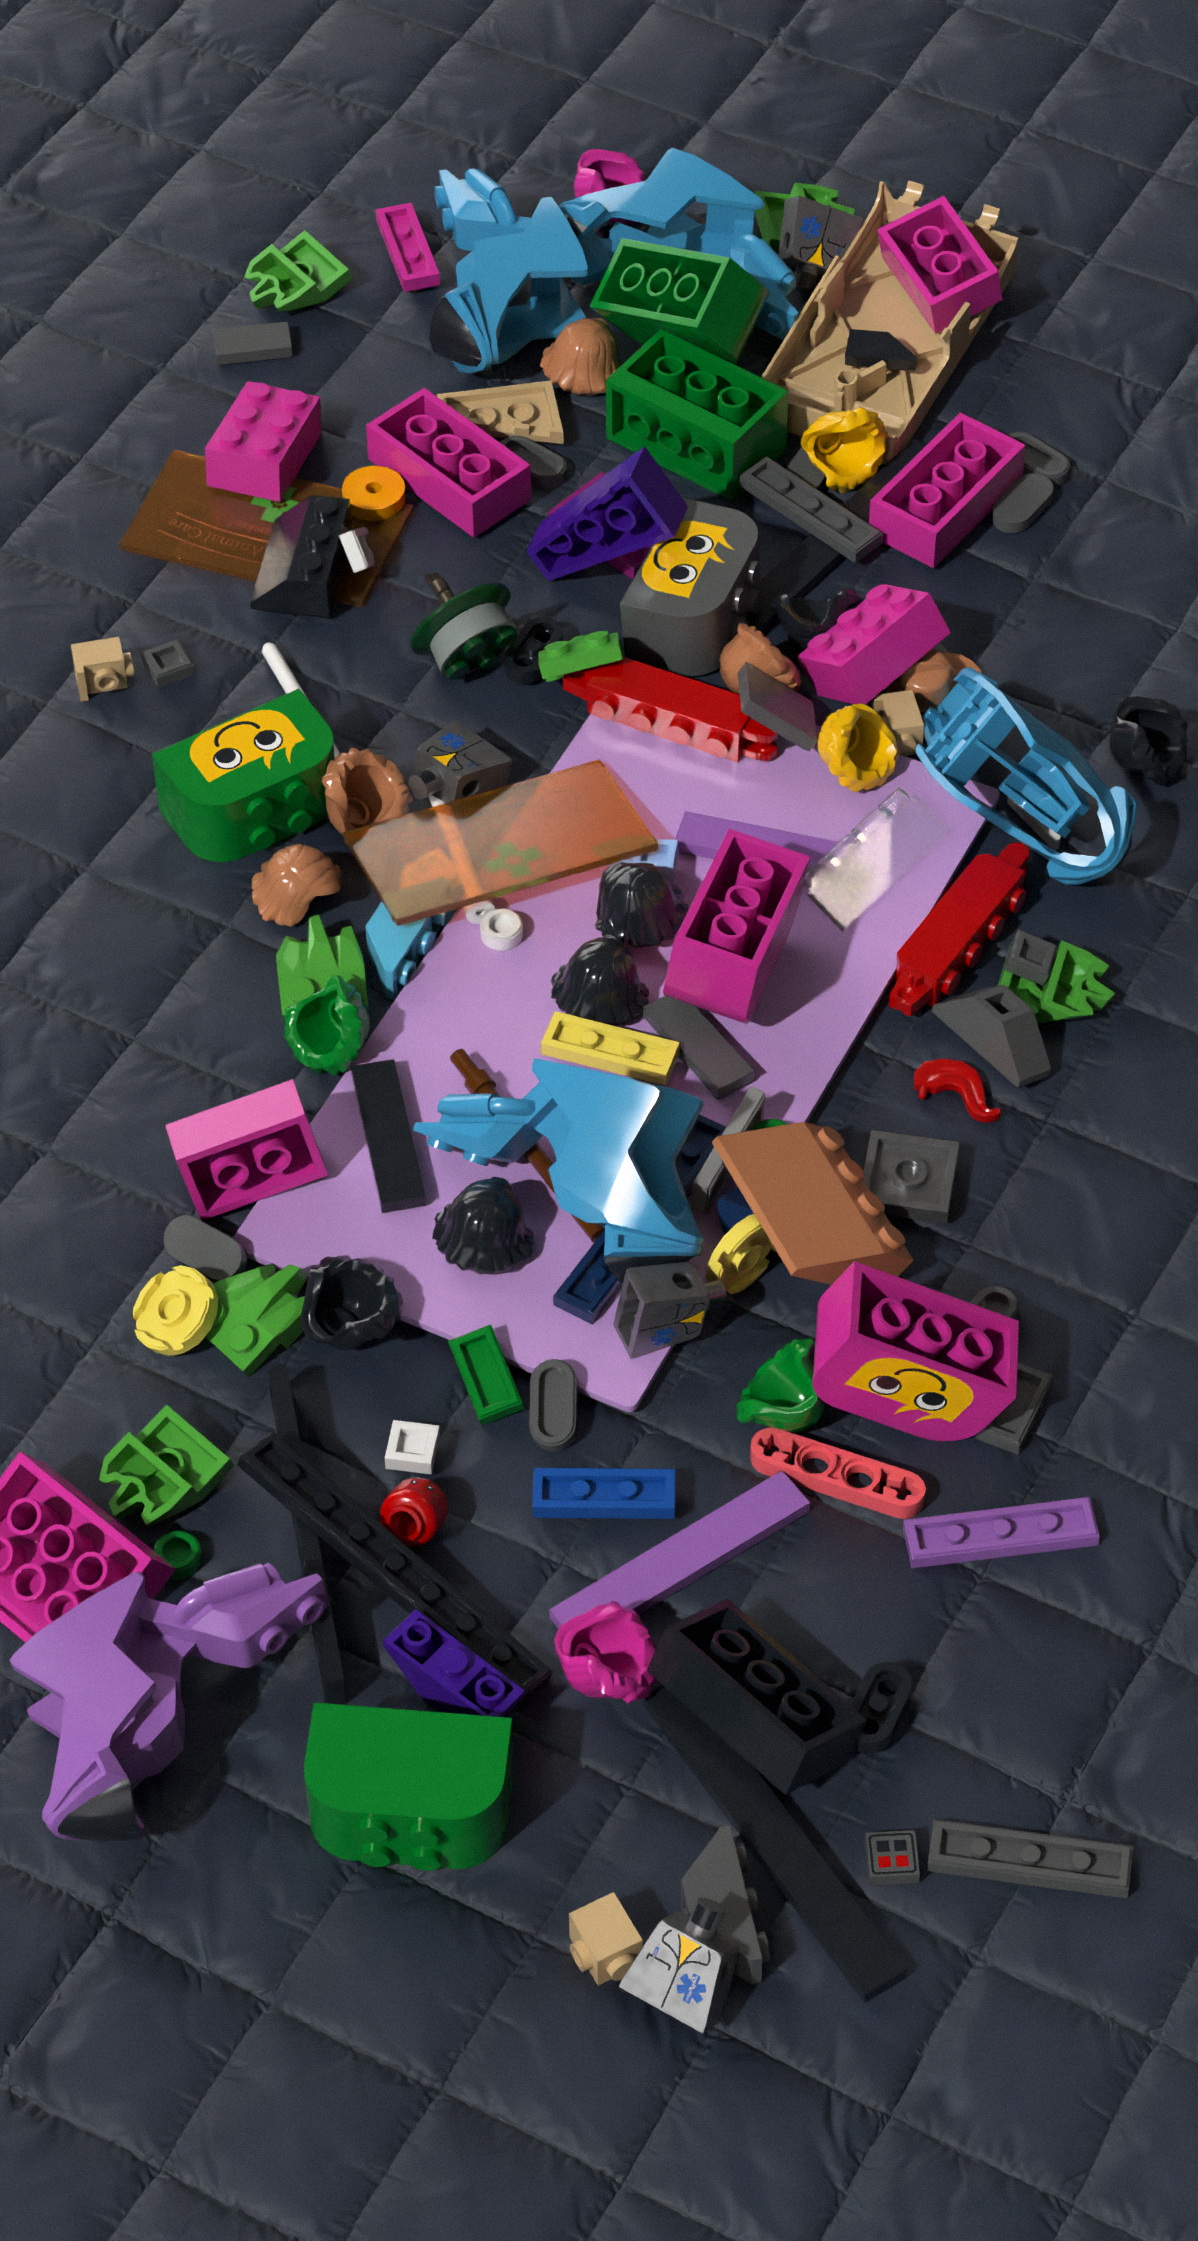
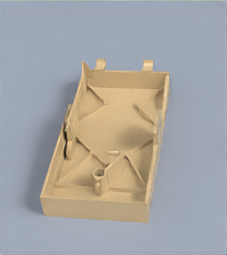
M881 181L879 183L875 204L841 260L837 255L834 257L799 314L798 319L794 322L761 378L788 391L787 432L802 437L804 431L808 430L809 426L824 414L836 411H854L858 407H863L866 410L878 413V418H881V421L884 422V430L888 432V437L885 441L887 450L884 453L882 463L887 464L907 446L993 309L994 305L970 317L971 303L965 302L949 326L935 334L883 260L877 229L920 208L917 205L922 197L924 185L908 181L904 195L896 200L893 198L885 182ZM984 204L979 220H976L974 224L963 221V223L998 270L1001 292L1003 293L1017 270L1019 238L993 230L998 221L1000 209ZM850 329L889 332L917 357L916 371L886 369L887 364L883 360L870 367L845 365V352Z

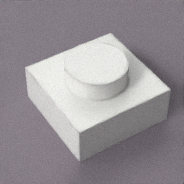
M393 1420L385 1454V1469L432 1475L440 1438L439 1425Z

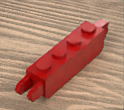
M623 657V660L598 667L567 673L563 677V690L586 700L588 713L602 719L611 720L635 728L638 731L647 732L677 744L686 745L735 762H739L742 755L765 762L777 757V743H775V739H777L778 734L742 713L739 694Z
M1009 843V846H1006V849H1003L997 857L989 853L976 855L903 944L896 956V984L890 993V1007L900 1010L903 1014L911 1017L925 1004L933 1007L934 1004L941 1001L945 994L950 996L956 990L962 973L967 967L973 968L977 964L986 943L990 939L994 941L998 938L1007 917L1011 912L1016 914L1025 902L1027 891L1023 887L1024 880L1028 877V866L1025 864L1028 863L1030 849L1023 843Z

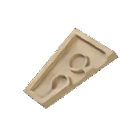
M551 380L437 394L439 399L492 437L523 436L537 442L564 444L563 428Z

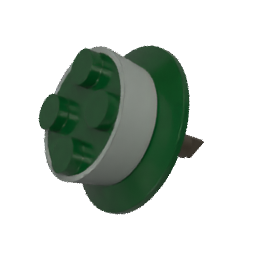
M438 572L425 575V579L442 605L428 615L414 631L410 640V647L413 652L421 656L434 655L441 674L444 677H448L449 680H456L478 668L481 672H485L498 665L501 661L500 655L519 636L518 626L504 611L511 598L508 587L502 583H488L455 596L444 577H441Z

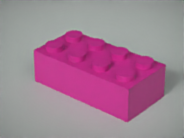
M422 388L366 424L368 460L376 466H383L396 471L403 478L407 489L473 538L532 500L531 465L426 388Z
M959 413L870 500L869 524L883 533V543L935 568L992 511L994 503L1019 477L1023 476L1026 445L967 415Z

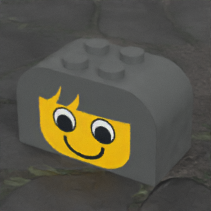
M683 498L688 505V509L675 537L652 545L620 602L626 658L682 676H699L720 668V654L724 647L738 634L739 623L749 625V615H757L761 609L763 593L761 591L759 538L757 526L747 514L732 508Z

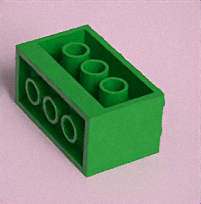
M660 329L606 379L607 439L635 453L645 446L658 465L732 502L745 490L739 486V477L742 473L766 456L775 461L787 449V390L663 329Z

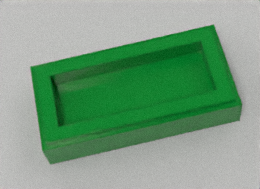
M491 1324L448 1341L481 1426L524 1409Z

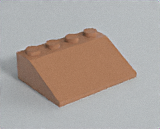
M799 1122L721 1135L712 1141L713 1146L791 1276L832 1285L854 1261L897 1277L913 1262V1258L904 1246V1236L897 1228L891 1225L883 1212L885 1210L883 1202L870 1191L863 1180V1170L850 1159L843 1147V1138L833 1128Z

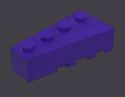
M644 446L541 521L526 552L545 578L551 581L675 537L688 509V505Z

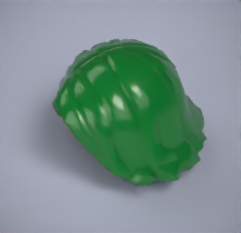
M331 976L325 988L286 1008L284 1039L287 1041L288 1047L293 1051L294 1058L317 1074H322L325 1071L332 1076L340 1071L344 1073L351 1067V1063L357 1060L359 1049L368 1037L370 1011L363 1003L364 999L361 994L356 991L355 987L345 982L342 976Z
M811 1338L794 1339L792 1342L782 1346L774 1357H768L766 1363L758 1368L755 1378L748 1382L747 1388L743 1389L742 1396H740V1402L736 1404V1418L740 1423L752 1421L755 1424H762L791 1433L803 1431L817 1423L824 1413L826 1402L816 1395L812 1385L815 1344Z

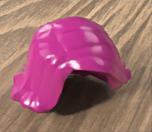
M590 149L581 155L577 164V174L574 181L575 198L614 187L643 182L646 180V176L639 168L637 160L625 153ZM610 218L607 220L613 226L616 222L627 226H632L634 221L622 218Z
M611 1601L608 1605H598L568 1620L559 1627L554 1638L555 1650L560 1658L566 1679L573 1689L591 1698L603 1699L613 1697L615 1700L621 1698L626 1703L649 1697L652 1692V1685L658 1682L647 1671L656 1650V1644L653 1638L649 1636L648 1629L641 1621L639 1614L634 1610L623 1608L618 1602Z

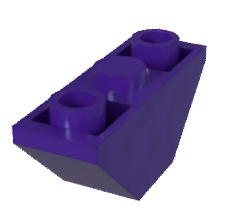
M416 1609L383 1640L384 1648L419 1696L439 1712L505 1717L525 1697V1690Z

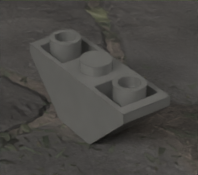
M1005 985L966 992L933 1005L932 1012L1017 1088L1049 1076L1051 1066L1034 1011Z
M730 1825L723 1826L718 1829L682 1878L681 1906L683 1913L691 1916L697 1899L703 1897L718 1902L726 1909L718 1932L736 1941L739 1945L733 1974L750 1984H757L762 1981V1963L770 1961L767 1938L764 1931L756 1932L753 1918L759 1917V1909L754 1887L745 1888L742 1874L748 1873L743 1843H734Z

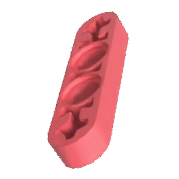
M765 1428L758 1431L751 1440V1464L758 1472L771 1477L782 1470L797 1486L895 1518H913L924 1508L926 1491L924 1481L919 1475L911 1471L774 1428ZM771 1447L779 1449L772 1456L764 1455V1452H768ZM792 1453H796L794 1465L789 1464V1460L792 1461ZM817 1458L825 1461L828 1468L822 1473L814 1474L806 1471L802 1465L809 1459ZM853 1473H864L873 1482L865 1488H855L847 1482V1478ZM881 1481L887 1483L883 1487V1494H879ZM903 1490L911 1492V1495H907L905 1500L897 1498V1495H900Z

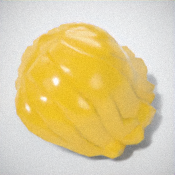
M858 407L854 411L829 412L820 416L809 426L808 430L804 431L801 438L802 448L807 453L811 463L827 478L826 485L831 491L838 489L840 493H847L848 491L855 490L860 484L864 485L876 474L887 450L885 441L888 437V432L884 430V422L881 421V418H878V413L866 410L863 407Z
M858 703L838 709L826 718L819 733L818 751L822 761L829 767V771L833 776H838L839 784L848 787L849 790L858 792L862 789L868 791L876 787V785L881 787L887 781L888 776L894 774L896 769L895 762L900 755L896 738L880 715L871 707Z

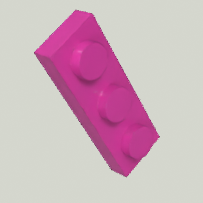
M412 203L375 209L376 222L403 292L440 285V273Z

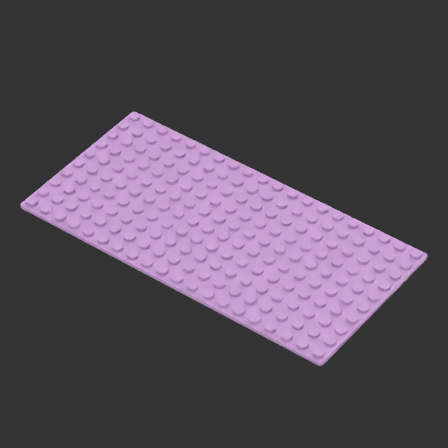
M590 714L532 800L580 792V794L531 801L522 813L524 817L520 816L516 824L581 811H584V813L553 817L513 826L505 838L506 840L503 841L499 848L512 845L518 855L536 850L543 861L526 866L532 877L514 882L508 871L489 876L484 869L477 879L482 893L492 899L495 909H509L521 917L523 921L522 941L516 947L505 951L493 950L487 947L481 940L480 923H471L466 918L464 904L467 899L465 897L360 1050L357 1060L351 1064V1066L394 1059L424 1187L426 1206L385 1213L381 1212L350 1067L310 1124L328 1176L258 1200L233 1238L243 1244L247 1256L251 1260L264 1265L273 1263L278 1271L289 1264L303 1269L309 1273L305 1282L311 1276L309 1269L313 1265H318L321 1259L327 1256L348 1255L351 1259L359 1258L366 1260L370 1264L379 1266L384 1270L385 1275L393 1278L394 1286L403 1298L401 1321L448 1340L491 1324L507 1364L532 1373L540 1363L546 1360L559 1359L565 1361L575 1371L579 1393L625 1412L635 1411L675 1345L630 1359L613 1325L622 1286L593 1324L553 1305L554 1294L594 1242L589 1239L571 1214L561 1209L556 1195L524 1154L513 1163L490 1159L488 1166H484L462 1158L465 1150L455 1146L452 1152H447L427 1145L429 1136L413 1131L415 1122H440L442 1114L438 1112L437 1106L441 1098L446 1097L448 1094H470L464 1085V1077L450 1061V1056L456 1050L464 1049L479 1069H485L496 1083L495 1090L504 1098L523 1099L540 1082L532 1071L534 1058L629 1077L541 1055V1041L554 1011L566 1014V1012L559 1009L555 1002L556 999L551 998V978L555 973L559 972L560 966L566 965L572 955L583 943L602 937V932L595 928L599 884L603 872L611 865L592 856L591 850L621 840H675L684 812L688 811L849 844L848 856L838 884L805 878L800 901L787 941L748 1024L696 1007L755 1071L754 1081L717 1099L679 1056L666 1086L633 1077L629 1078L644 1083L677 1089L701 1098L704 1103L700 1115L726 1127L750 1086L765 1092L763 1120L778 1119L787 1124L808 1122L896 975L897 952L939 902L986 824L987 819L949 794L932 778L922 762L903 755H899L895 762L896 769L894 774L888 776L887 781L881 787L876 785V787L868 791L862 789L858 792H853L848 787L840 785L838 776H833L830 773L829 767L822 761L819 755L818 742L809 752L778 734L777 739H775V743H777V757L765 762L742 755L739 762H735ZM816 725L817 737L819 738L821 726ZM971 779L964 786L974 797L993 809L999 802L1000 793L994 787ZM571 799H576L577 805L580 807H575V801ZM541 804H544V808L547 813L544 812ZM679 852L674 880H669L672 885H676L682 891L684 902L690 908L713 859ZM495 853L488 864L501 860ZM513 858L512 861L508 859L505 867L510 866L511 869L522 867L519 863H523V860L518 859V863H516V858ZM678 931L674 934V938L662 941L661 944L656 946H645L643 948L626 946L636 961L639 981L644 983L649 989L650 994L646 997L649 1003L665 996L663 994L673 942ZM643 1012L638 1016L632 1017L631 1022L617 1026L661 1037L643 1018ZM543 1135L537 1143L554 1164L557 1161L554 1149L548 1138ZM731 1175L706 1214L691 1209L692 1194L687 1200L699 1233L704 1237L700 1256L691 1259L689 1262L694 1264L703 1283L707 1282L705 1275L709 1259L716 1246L724 1237L718 1217L717 1200L722 1195H727L737 1186ZM492 1177L504 1178L512 1185L514 1193L522 1205L525 1227L530 1229L535 1237V1243L531 1245L533 1250L531 1257L527 1258L522 1264L514 1265L511 1271L492 1275H480L470 1270L462 1271L456 1264H449L446 1262L445 1255L437 1249L438 1246L435 1244L437 1240L432 1239L435 1227L434 1219L437 1213L444 1211V1207L447 1204H452L453 1200L469 1184Z

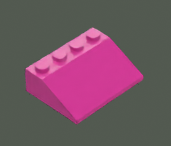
M19 1451L0 1477V1622L25 1643L35 1633L87 1598L134 1572H141L144 1575L146 1594L154 1600L176 1570L45 1462Z

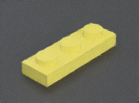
M554 1011L541 1041V1055L664 1086L667 1085L680 1054V1042Z

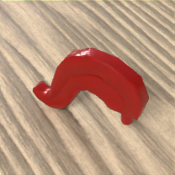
M941 1058L924 1061L914 1071V1090L919 1091L918 1098L920 1100L926 1098L927 1092L937 1094L941 1091L953 1090L961 1095L971 1118L986 1123L995 1122L1000 1119L1001 1109L999 1107L995 1109L989 1108L986 1105L982 1079L977 1070L965 1062Z

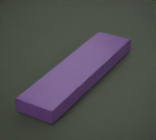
M688 811L684 812L675 840H678L679 852L714 859L728 829H732L810 856L805 878L834 884L839 883L848 856L849 844Z
M1090 1497L903 1520V1532L911 1569L1098 1546L1100 1537Z

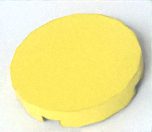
M751 1214L735 1224L724 1235L714 1249L707 1264L705 1275L707 1282L720 1280L725 1290L730 1294L741 1292L751 1285L768 1267L767 1265L770 1261L765 1257L770 1249L776 1252L755 1214Z
M182 1265L171 1267L174 1271L166 1274L160 1272L152 1277L140 1291L133 1308V1319L136 1320L137 1328L135 1333L137 1338L155 1353L166 1356L185 1353L198 1345L212 1328L218 1311V1295L214 1284L195 1268Z

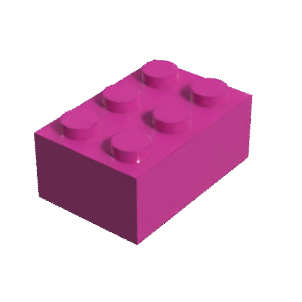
M945 196L877 229L883 260L935 334L949 326L965 302L971 303V317L1003 300L998 270Z
M247 381L205 447L207 486L281 502L321 436L320 397L297 390L292 391L269 386L265 383Z
M882 584L871 589L867 593L866 599L856 608L841 614L837 619V624L826 633L819 634L811 639L808 643V648L800 653L797 659L818 696L850 704L862 703L866 705L951 632L930 593Z
M293 1079L165 1125L176 1162L202 1221L328 1176L317 1141Z

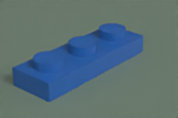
M534 1468L533 1518L675 1519V1469Z

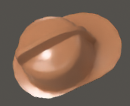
M932 648L888 685L886 689L888 693L913 690L919 711L927 712L930 707L936 710L937 706L958 683L953 679L962 669L971 667L980 673L981 670L972 660L961 654L942 653Z

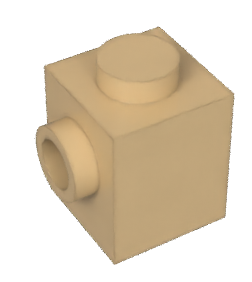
M612 1892L569 1913V1936L573 1942L570 1944V1950L578 1968L582 1972L589 1970L598 1986L611 1979L614 1981L622 1980L642 1950L643 1940L615 1893Z

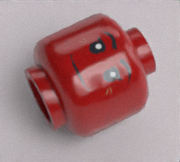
M418 1477L403 1480L385 1498L380 1508L381 1524L407 1547L426 1544L442 1528L448 1517V1502L443 1491L438 1485L428 1479Z

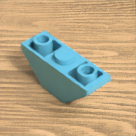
M439 881L384 897L365 926L367 953L387 998L396 999L403 986L407 984L416 970V966L422 956H425L434 944L436 934L442 926L445 927L453 916L454 903L451 902L450 883Z

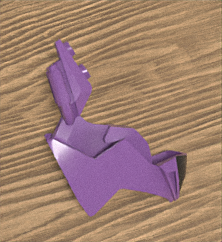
M259 1563L205 1581L202 1586L189 1592L181 1599L178 1605L149 1598L144 1588L146 1585L144 1575L141 1572H134L87 1598L35 1633L12 1655L10 1662L13 1670L51 1692L27 1709L32 1721L60 1738L51 1791L42 1811V1820L46 1823L47 1828L55 1836L67 1840L110 1842L142 1839L145 1836L146 1830L135 1812L133 1790L145 1778L163 1771L183 1751L185 1746V1708L181 1698V1669L185 1658L188 1655L196 1656L197 1659L249 1668L257 1664L268 1654L276 1653L283 1647L291 1635L302 1626L316 1621L328 1606L323 1579L317 1573L285 1584L274 1566L270 1563L264 1565Z

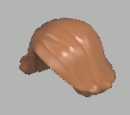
M583 318L567 324L551 346L544 349L540 363L544 375L551 380L553 385H558L563 391L571 392L577 396L582 394L595 396L600 393H606V379L623 365L619 362L616 338L610 330L608 323L602 318Z
M739 623L738 634L724 647L719 658L721 676L731 692L740 695L738 671L745 662H748L792 690L799 689L801 676L793 662L788 657L782 655L780 649L772 645L770 639L765 637L762 631H758L755 626L749 627L747 624Z
M351 748L348 753H339L335 757V761H329L326 774L322 777V783L326 788V808L330 822L343 835L345 840L358 844L367 837L381 831L392 819L405 818V815L410 812L408 804L413 802V794L410 792L408 783L404 780L405 775L392 761L383 755L374 754L368 749L359 751L356 748Z
M302 844L290 845L277 851L270 860L261 865L262 872L256 873L252 878L253 904L258 906L262 919L265 921H275L280 926L286 925L289 927H293L303 919L315 896L336 893L341 890L342 885L339 866L334 865L331 858L325 856L318 849Z

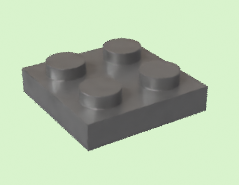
M871 1130L863 1180L870 1191L883 1202L885 1206L883 1212L885 1215L947 1223L960 1142Z

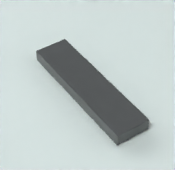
M767 456L739 477L740 487L855 564L882 544V532Z
M934 1819L927 1872L1127 1899L1133 1846Z

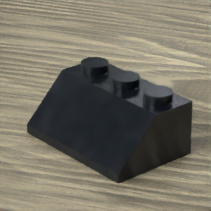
M310 495L274 520L251 598V609L330 617L346 559V552L339 535L352 530L350 499Z

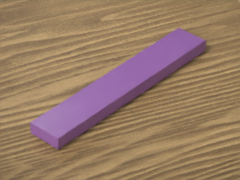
M781 1470L549 1609L550 1619L559 1629L568 1620L598 1605H608L611 1601H616L623 1608H630L637 1614H641L810 1512V1502Z

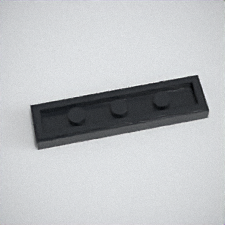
M394 1059L351 1066V1076L381 1212L385 1213L426 1206L424 1187Z

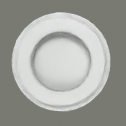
M501 908L489 911L482 917L480 922L481 940L487 947L493 950L505 951L516 947L523 938V921L521 917L509 909Z

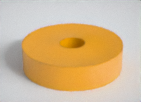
M366 466L353 471L345 478L342 485V496L345 499H350L352 516L366 521H380L396 515L403 508L406 499L405 483L403 478L390 468Z

